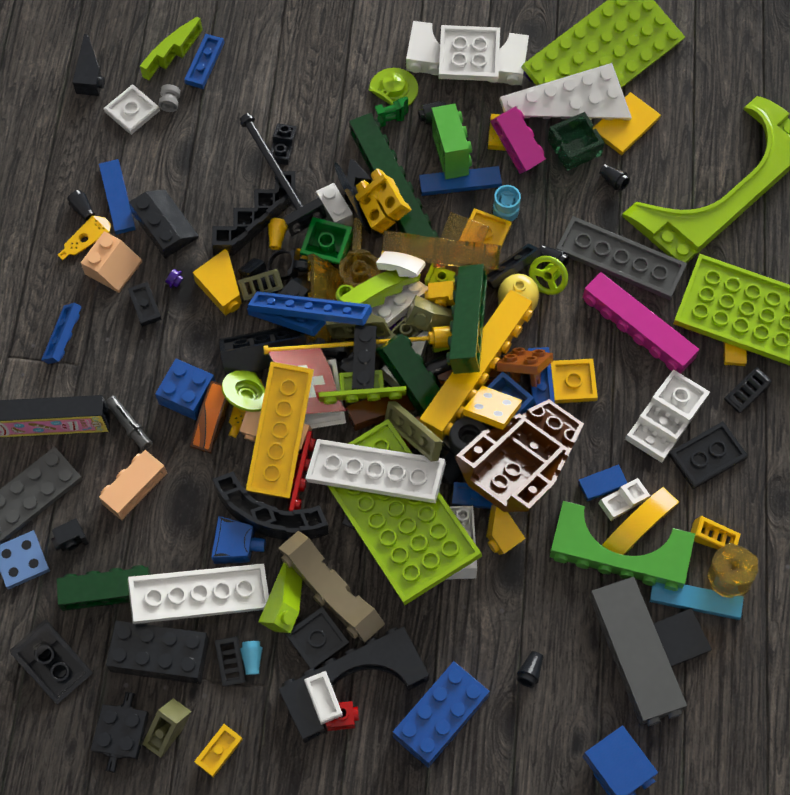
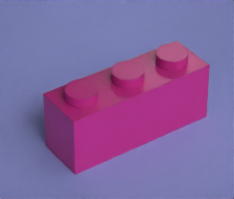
M516 106L490 121L519 174L528 171L546 159L543 148L535 141L532 129L526 125L523 113Z

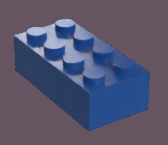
M453 661L394 729L393 738L429 768L488 699L490 691Z

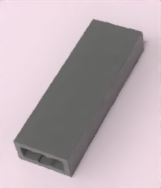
M631 577L592 590L589 596L639 724L647 723L648 726H653L660 723V719L669 716V719L681 716L687 704L635 578Z

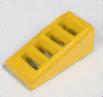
M703 516L694 520L691 533H695L694 542L732 555L735 554L740 533ZM710 530L713 531L711 537L708 536ZM719 533L722 534L720 542L717 541ZM727 536L731 537L728 545L725 544Z

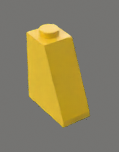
M226 249L193 272L196 284L225 316L230 312H235L242 304L230 256Z

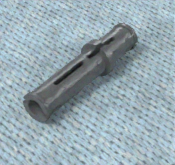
M116 396L109 397L105 402L116 419L127 431V436L136 442L141 451L148 450L153 443L143 432L141 424L135 422Z

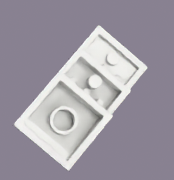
M673 369L652 397L651 402L642 412L625 440L662 463L710 392Z

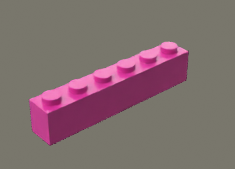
M602 272L585 287L583 299L589 306L595 307L605 319H610L614 322L620 331L629 334L638 345H643L654 358H659L663 361L669 370L673 371L674 369L681 374L696 359L699 348Z

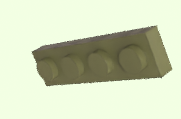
M388 401L385 420L389 419L396 431L431 462L439 461L443 441L398 402Z

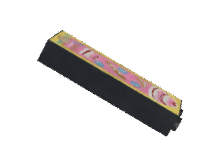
M103 395L0 400V437L110 432V410Z

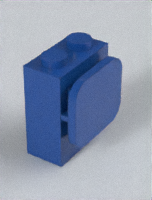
M623 725L587 750L582 756L608 795H636L635 791L640 787L645 790L656 782L654 777L658 774L657 770Z

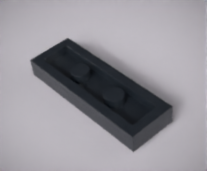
M527 244L486 272L487 286L495 289L500 286L505 278L518 274L520 270L531 265L536 258L542 256L540 248Z
M355 325L352 390L374 388L377 326Z

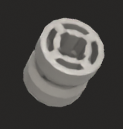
M163 85L160 92L162 97H160L158 103L159 108L166 112L176 111L181 90L175 85Z

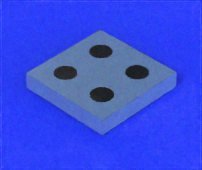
M34 530L0 544V572L7 589L50 572Z

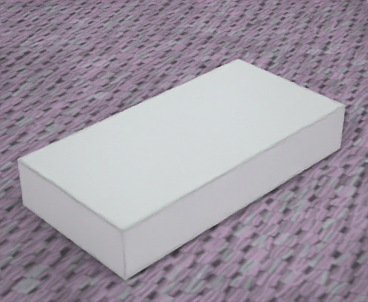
M326 671L304 679L320 724L343 716Z

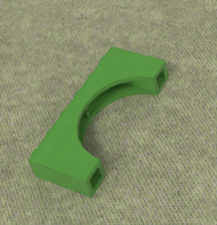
M563 501L550 557L554 558L556 562L575 563L577 567L583 569L591 567L598 569V572L603 574H618L623 579L634 577L650 586H654L658 582L665 584L664 588L672 591H678V588L683 589L695 533L673 528L667 542L656 551L640 556L621 555L600 545L590 534L584 518L585 506Z

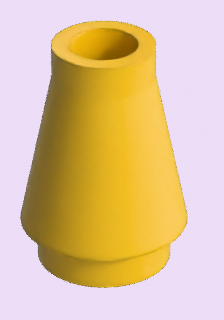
M272 218L270 223H268L269 248L272 250H281L287 231L284 219Z

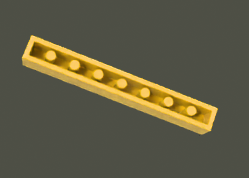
M512 290L508 292L483 328L480 372L453 374L452 372L420 417L419 421L441 440L446 435L449 436L450 429L455 421L464 416L463 409L477 393L480 385L484 386L486 384L491 369L495 370L497 368L502 353L506 354L511 347V340L519 336L523 323L528 322L532 317L531 300Z

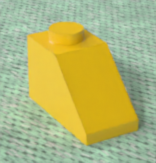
M494 504L491 505L486 535L489 540L488 545L494 553L497 552L499 555L505 554L526 538L508 512H503Z

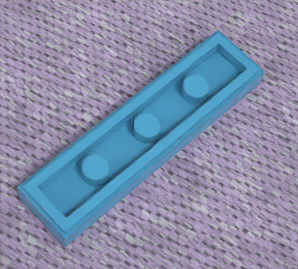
M658 582L651 587L649 602L687 610L692 608L693 611L736 620L741 619L744 596L684 585L683 589L678 588V591L665 589V584Z

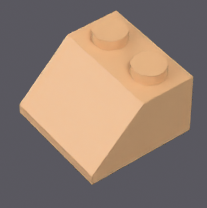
M105 231L81 261L85 275L118 293L142 263V259L122 240Z

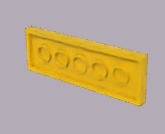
M270 362L246 486L247 492L290 499L314 369Z

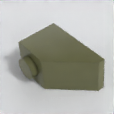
M174 698L157 711L142 745L161 758L184 729L192 711Z

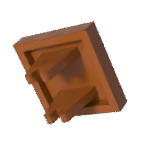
M521 347L513 348L512 351L497 362V371L510 372L511 378L516 383L520 382V373L530 374L532 387H537V384H540L541 371L553 362V353L545 352L543 349L526 351L525 348Z

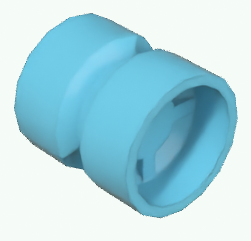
M503 185L495 191L494 216L508 221H513L517 218L521 194L516 187Z

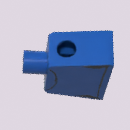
M218 516L211 556L214 564L250 562L252 551H265L266 539L254 538L255 531L252 525Z

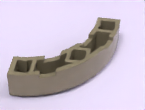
M297 531L278 548L283 554L281 557L282 561L287 567L290 568L292 566L306 585L313 591L315 601L321 607L325 605L347 627V632L354 639L359 637L362 641L366 642L385 625L375 608L359 595L355 597L350 592L348 584L333 569L330 570L324 562H321L325 558L306 535Z

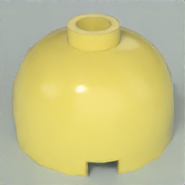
M513 274L505 278L500 284L497 295L499 305L508 292L512 290L532 301V311L537 307L539 300L538 286L529 276Z

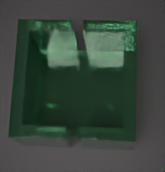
M585 112L549 127L548 142L555 153H559L558 158L567 171L602 156L605 142L596 128L593 129L594 125Z

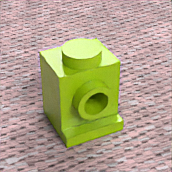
M432 262L425 278V285L428 286V283L453 281L455 285V272L436 266V263Z

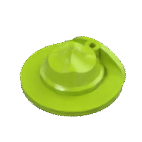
M387 68L378 72L372 78L369 91L390 105H393V102L400 98L408 97V106H410L418 95V83L415 77L404 69Z
M244 370L229 373L224 378L221 387L227 401L241 410L250 412L261 411L265 388L257 374Z

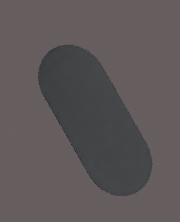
M335 162L334 166L338 179L363 227L371 234L370 225L359 201L356 199L355 193L343 170Z

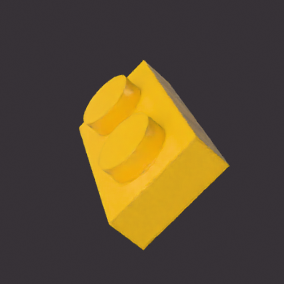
M223 724L196 758L195 764L214 778L242 742L243 738Z

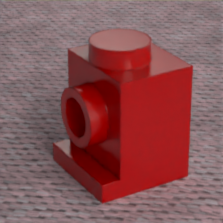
M353 701L339 702L340 709L346 712V716L326 722L327 731L355 728V721H359L358 707H353Z

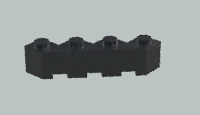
M283 171L295 191V171ZM276 176L275 189H254V208H233V226H212L213 256H216L224 249L228 251L229 256H234L268 226L270 219L278 217L292 204Z

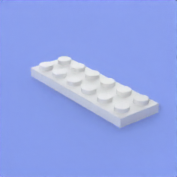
M317 439L305 479L310 483L436 503L446 461L439 458V461L431 462L423 455Z
M264 564L128 577L133 624L259 611L264 609L269 598Z

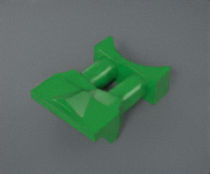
M408 97L400 98L393 102V105L383 107L382 104L375 106L376 112L379 115L376 119L379 120L381 127L386 126L387 121L394 119L397 121L404 120L405 114L408 113Z

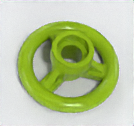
M541 256L532 262L529 269V277L535 281L540 292L547 295H555L565 289L568 283V273L561 261L552 256ZM542 262H550L542 270L536 268ZM562 275L561 284L557 287L555 280ZM536 276L543 277L548 282L549 288L543 287L538 282Z

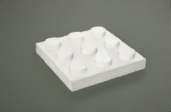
M441 25L439 79L498 81L500 28Z

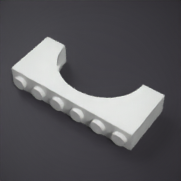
M413 21L406 57V71L439 75L440 44L433 35L432 23ZM509 33L506 43L499 49L498 81L489 82L522 85L524 70L521 66L526 61L529 35Z

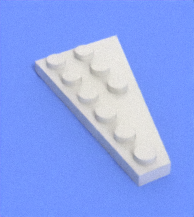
M612 63L504 95L499 99L503 112L516 106L523 113L524 118L543 117V119H550L555 117L590 120L593 118L631 120L632 118Z

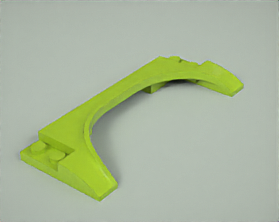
M759 96L755 97L744 107L743 110L762 124L766 136L765 154L758 166L720 200L708 206L691 210L669 209L635 202L622 214V217L666 255L688 263L790 171L789 112L774 102Z

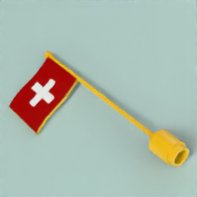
M450 326L432 327L431 332H428V336L408 338L411 342L428 340L429 345L432 344L433 348L449 347L448 337L452 336ZM390 339L376 340V344H384ZM354 341L272 348L263 346L264 355L270 354L273 362L314 369L306 414L347 411L341 400H338L335 404L319 402V392L337 391L331 368L321 348L354 346Z

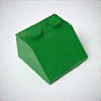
M312 217L300 255L340 265L348 256L353 241L352 227Z

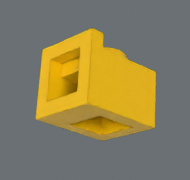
M454 282L428 283L425 299L444 307L455 305L453 299V290H456Z

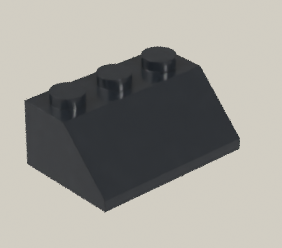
M165 189L146 191L129 201L131 213L164 258L169 257L199 238V235Z

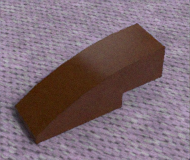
M407 395L402 396L401 399H389V397H380L378 401H368L366 399L346 406L347 415L355 431L372 424L377 426L384 422L388 401L398 402L409 413L415 411Z

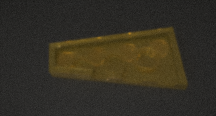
M314 253L308 255V263H311V272H308L311 292L308 293V297L337 301L336 291L340 285L342 272ZM324 325L315 336L309 335V339L314 342L318 337L330 343L331 335Z

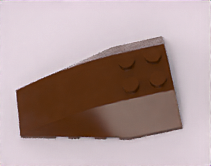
M548 399L528 409L522 415L517 414L513 416L512 420L509 421L503 430L495 427L481 432L456 455L455 459L467 485L503 512H528L554 486L584 423Z

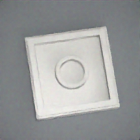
M133 84L104 107V112L131 135L160 111L159 106Z

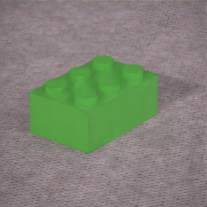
M456 104L432 108V135L445 180L468 176L469 167L472 166L469 154L472 153L471 142L466 140L468 137L466 126H462V113L457 110Z

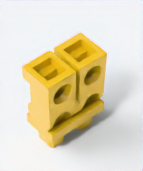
M376 169L371 173L373 181L370 184L364 180L356 185L358 194L355 197L359 201L370 227L383 233L396 223L395 220H400L412 209L402 198L394 180L388 177L382 170Z

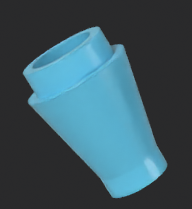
M260 641L242 642L240 651L246 675L259 674L263 649L260 646Z

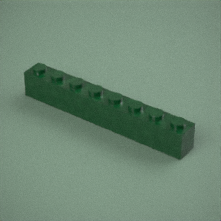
M372 113L350 120V133L370 173L380 169L388 177L392 178L402 198L412 209L400 220H395L412 255L419 258L437 251L438 234L436 230L432 231L428 215L424 214L421 210L422 204L418 197L415 198L413 186L410 181H406L405 171L402 166L398 165L395 151L390 150L387 136L381 133L379 120L374 119Z

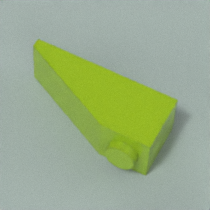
M283 562L258 621L274 632L291 633L299 614L302 579L292 566L289 568Z

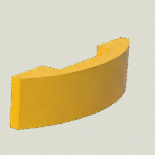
M662 487L636 509L602 546L612 552L625 555L662 517L664 518L677 506L679 501Z

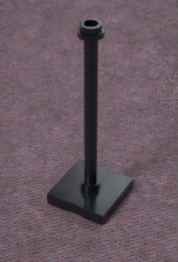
M250 113L244 114L240 118L241 126L247 127L296 211L283 217L291 237L308 228L312 217L326 218L325 208L319 197L304 206L302 205L253 123L255 121L254 116H251Z

